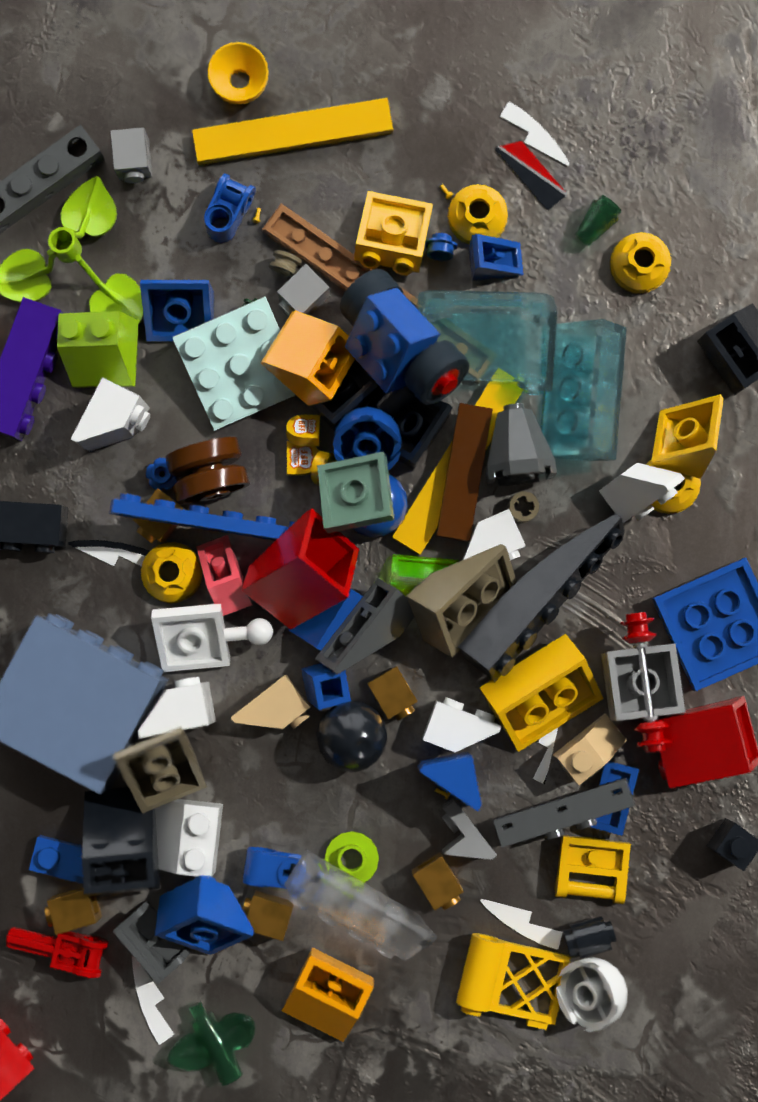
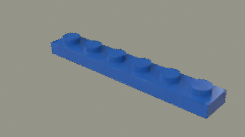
M120 494V499H112L109 514L273 541H276L295 523L289 521V527L276 525L277 519L264 516H256V521L244 520L243 513L223 510L222 516L209 514L210 508L197 505H189L188 510L176 509L175 502L155 499L154 505L140 503V496Z

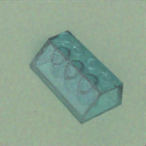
M605 319L549 325L540 428L554 458L580 461L616 460L627 327Z

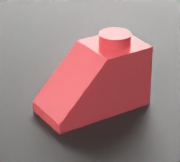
M228 535L196 546L207 589L214 604L221 603L223 616L252 606L250 597L242 591L245 580Z

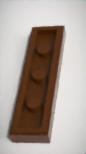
M459 403L436 533L437 537L470 542L492 408Z

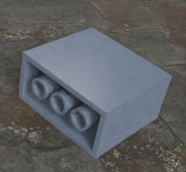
M49 613L47 617L35 616L0 681V742L101 794L113 787L121 772L113 754L135 745L139 738L138 730L154 709L169 679L162 676L164 672L162 668L148 661H141L140 664L133 661L134 654L117 645L116 647L103 645V637L89 630L79 629V631L72 629L74 622L61 615Z

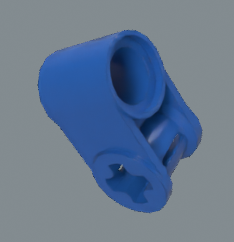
M226 173L221 176L204 214L207 233L212 240L223 243L228 242L234 237L244 215L252 204L256 192L255 186L249 185L247 187L230 179V175ZM218 218H225L229 221L223 228L212 226V223Z
M247 847L242 882L256 887L296 890L303 887L307 882L310 865L308 860L299 854L279 852L263 847ZM291 864H297L298 871L303 872L298 874L297 879L290 878V872L285 871L290 869Z

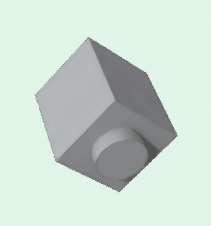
M144 127L111 130L114 171L119 180H124L126 183H140L144 181V178L152 177L149 138Z
M305 264L277 291L281 301L278 306L288 317L295 310L311 315L330 296V287Z

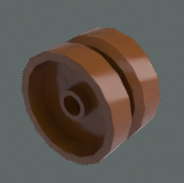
M222 437L198 442L179 448L165 456L169 473L176 477H184L173 486L178 504H191L217 499L250 485L246 468L241 465H230L242 456L236 437Z

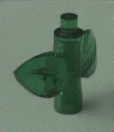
M201 1001L189 1007V1010L194 1018L190 1024L195 1032L184 1035L173 1045L168 1054L167 1061L178 1069L191 1072L201 1071L213 1063L221 1086L231 1084L243 1075L234 1051L247 1048L252 1043L255 1035V1022L252 1017L238 1012L224 1015L218 1022L212 1011L206 1012Z

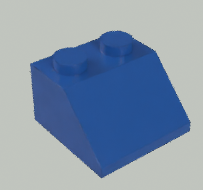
M197 876L195 879L177 886L159 897L155 936L209 955L253 937L254 929L230 887L217 882L212 876Z

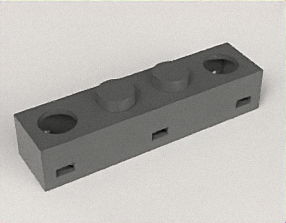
M81 124L0 181V198L5 202V208L0 213V234L105 160L101 151ZM84 140L86 142L87 150L82 156L74 157L68 153V150L80 141Z
M623 778L493 820L501 847L543 835L546 841L564 835L563 828L576 825L577 830L597 825L596 818L635 806V801L627 778ZM619 788L622 789V792L616 794L613 793V790ZM566 805L567 809L560 811L559 807ZM512 822L513 826L507 828L506 824Z

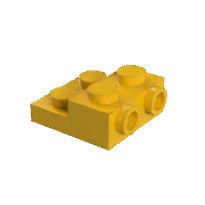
M368 191L356 240L354 260L360 261L362 266L369 269H375L382 265L392 267L400 275H409L412 272L419 273L433 204Z

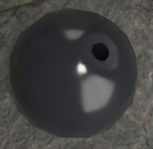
M358 701L339 704L327 710L319 721L316 733L319 751L326 762L347 772L365 770L376 763L384 753L388 740L384 720L378 711Z

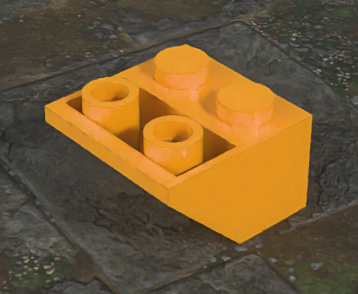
M295 310L291 312L262 359L261 364L304 403L311 406L333 398L355 358L344 347L349 336L339 326Z
M312 947L282 1008V1012L344 1042L357 1022L373 990L374 978Z

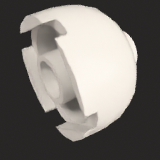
M592 957L574 961L561 970L559 975L562 976L561 985L556 988V995L560 1009L573 1025L578 1023L586 1028L584 1031L588 1032L600 1031L610 1026L622 1016L627 1004L628 990L623 976L615 966L606 960Z

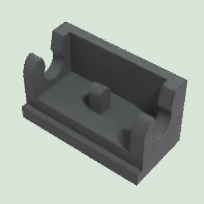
M147 900L123 920L113 932L158 985L183 963L191 952L186 946L155 936L158 912Z

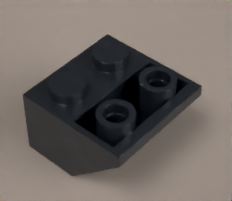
M752 303L717 324L697 340L734 395L758 380V310Z

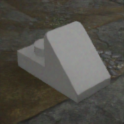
M453 797L442 805L446 812L442 816L445 823L453 833L458 830L462 832L442 849L443 854L489 860L497 856L493 848Z

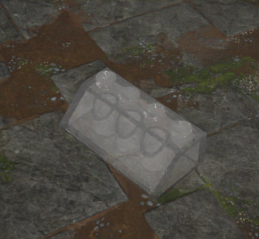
M307 849L284 884L290 894L289 900L294 905L305 911L308 907L313 908L319 912L318 917L333 927L337 923L348 928L346 932L361 943H364L366 939L376 944L374 948L387 958L392 959L396 955L406 961L434 943L437 938L417 913Z

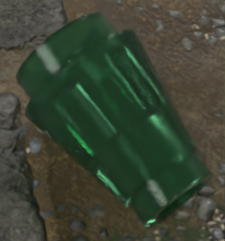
M601 195L598 200L593 199L574 235L590 247L593 242L619 221L618 216L622 212L621 208L604 195Z

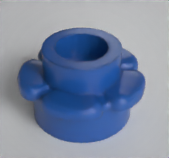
M435 233L432 235V238L427 239L425 242L427 256L434 260H450L453 258L454 250L458 248L457 243L452 242V237L446 233Z
M157 458L153 464L148 465L145 475L153 489L169 490L173 488L177 482V477L169 473L165 458ZM161 471L165 472L164 477L159 476Z

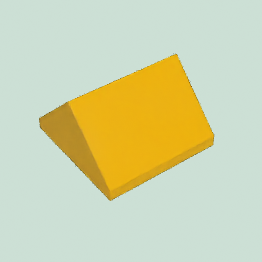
M719 394L660 410L651 463L655 467L701 479L717 449L724 400L722 395Z

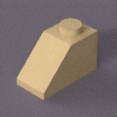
M286 674L230 718L234 723L280 729L290 724L294 729L310 717L306 710L311 705Z
M603 714L555 752L553 757L571 780L577 785H581L606 765L627 740L614 723L610 721L607 714Z

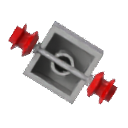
M646 612L627 614L626 621L620 622V625L626 626L628 634L622 637V640L629 644L637 643V645H633V649L601 653L610 721L643 718V721H648L640 723L634 730L642 733L643 741L637 744V747L644 746L645 753L665 751V744L672 743L671 740L665 739L663 731L670 726L663 721H654L658 719L657 716L685 713L676 644L650 647L647 646V643L644 644L643 642H650L656 636V633L650 632L648 629V624L654 618H647Z

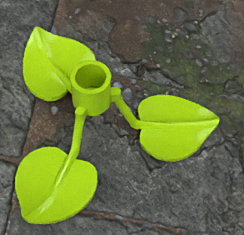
M98 176L82 184L65 202L61 211L63 227L54 229L48 238V244L51 249L47 251L49 255L47 266L44 257L39 252L31 249L18 250L4 260L0 266V295L21 303L23 297L36 302L43 299L51 290L52 284L47 274L53 271L55 258L57 257L64 263L76 261L100 288L90 298V312L121 311L139 320L138 324L142 321L144 315L141 289L136 281L127 275L117 273L112 275L104 284L81 257L82 246L77 238H83L85 233L91 237H100L112 229L117 219L115 203Z

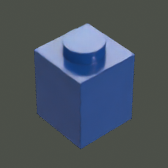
M321 663L301 668L307 701L318 710L351 701L345 670L340 674H336Z

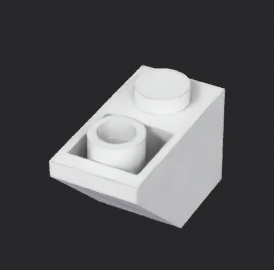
M636 463L599 490V492L615 514L622 518L623 523L633 516L639 521L654 510V507L651 505L653 502L658 500L662 505L675 496L678 492L674 487L685 478L681 473Z
M509 509L482 520L475 525L462 560L499 544L506 546L510 561L520 557L518 550L526 545Z
M445 697L443 703L435 701L422 740L452 752H457L499 733L501 725L494 723L495 715L479 709L473 715L462 710L463 703Z

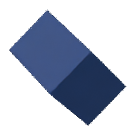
M481 234L472 235L469 246L472 281L524 275L520 242Z

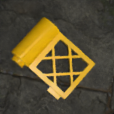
M472 933L456 1003L462 1006L461 1011L468 1015L479 1017L482 1012L492 1011L527 1019V1026L547 1030L548 1024H556L560 1007L556 988L561 985L562 976H559L560 972L570 964L571 957L562 953L503 941L485 934ZM511 951L524 954L529 962L528 966L514 975L508 967ZM530 956H535L539 958L533 962ZM548 960L560 962L557 975L545 982L537 967ZM531 971H534L542 985L525 995L517 981ZM507 972L509 978L504 981L505 974ZM514 984L522 998L510 1006L499 1004L501 991ZM554 985V989H553V993H552L551 990H550V987H552V986ZM544 991L547 992L551 999L548 1014L535 1012L529 1002ZM526 1004L529 1010L522 1009L520 1007Z

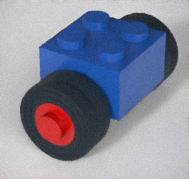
M382 269L371 270L356 279L345 291L340 301V311L353 326V329L344 347L385 393L407 386L422 403L430 405L447 397L461 384L469 370L467 358L450 341L444 340L436 343L440 333L407 299L401 287L387 272Z

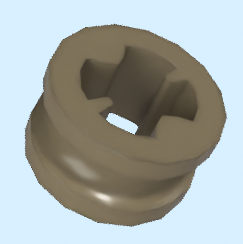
M275 250L273 253L275 261L270 262L269 268L276 273L291 278L297 273L296 267L301 266L302 260L291 253Z
M521 491L510 499L508 509L515 521L525 523L531 521L537 515L539 502L532 493ZM524 498L526 503L532 504V510L527 511L528 516H522L521 511H515L514 504H519L517 499Z

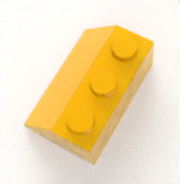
M566 634L550 642L526 659L521 660L513 666L507 675H501L496 682L491 679L479 687L491 710L518 752L604 699L585 657Z

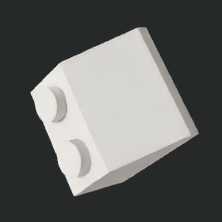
M102 378L71 440L82 448L93 451L133 438L138 430L142 432L145 429L151 415L148 413L150 407L139 395Z
M199 677L175 681L176 688L165 691L138 730L139 738L167 733L179 727H182L184 730L216 722L209 682L200 683Z
M177 799L155 808L158 865L160 870L188 876L214 875L216 872L223 804Z

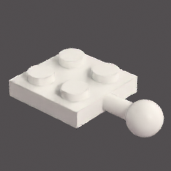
M221 603L152 610L151 615L160 663L164 672L230 666L229 641L249 640L254 645H264L273 636L272 625L263 618L253 619L247 626L225 628Z

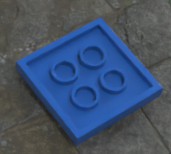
M746 557L652 598L671 643L676 644L677 656L693 691L703 689L758 664V582Z

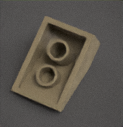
M499 544L430 574L407 595L425 642L452 658L460 651L458 646L498 600L517 583L506 546Z
M182 727L113 754L142 814L207 788L194 750Z

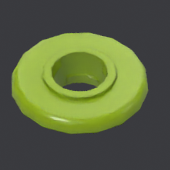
M353 831L341 833L330 842L326 849L325 863L327 871L334 880L342 885L356 886L364 884L372 878L377 870L379 862L377 847L369 837L362 833ZM354 849L361 854L362 862L357 868L349 869L343 865L341 857L346 850Z

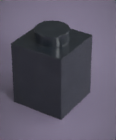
M725 818L706 846L735 867L745 871L758 852V839L737 823Z

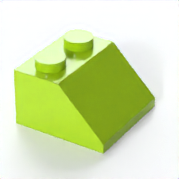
M121 311L59 313L57 349L72 387L96 388L102 378L121 387H135L139 320Z

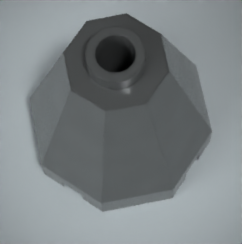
M523 404L505 405L503 407L504 411L498 412L496 416L485 470L486 484L493 485L495 479H498V486L530 484L539 482V475L546 474V480L554 478L557 474L556 460L532 409H525Z

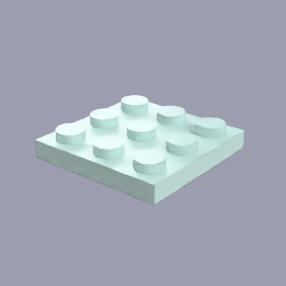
M262 297L172 337L214 431L295 396L288 387L261 364L262 359L280 332L266 297Z

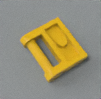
M562 835L555 881V897L566 898L567 895L610 899L615 904H624L631 844L622 841ZM569 873L615 877L613 886L569 881Z

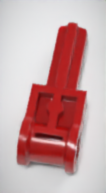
M12 927L6 937L7 947L52 958L51 968L87 978L101 977L102 970L99 966L102 953L109 943L108 940L101 937L72 931L57 934V937L16 927Z

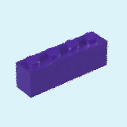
M25 297L22 298L0 357V434L21 442L24 435H29L34 424L32 413L36 403L40 404L44 398L46 385H44L45 378L48 372L51 373L57 363L58 355L55 352L57 349L59 313H63L59 309Z

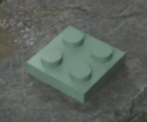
M384 452L317 465L323 526L327 533L394 520L387 456Z

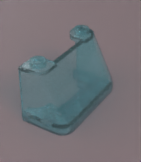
M441 290L423 291L418 294L419 312L440 333L436 343L444 340L450 341L467 358L469 370L463 381L517 382L518 387L524 389V393L529 395H541L544 391H552L558 312L553 296L532 292Z

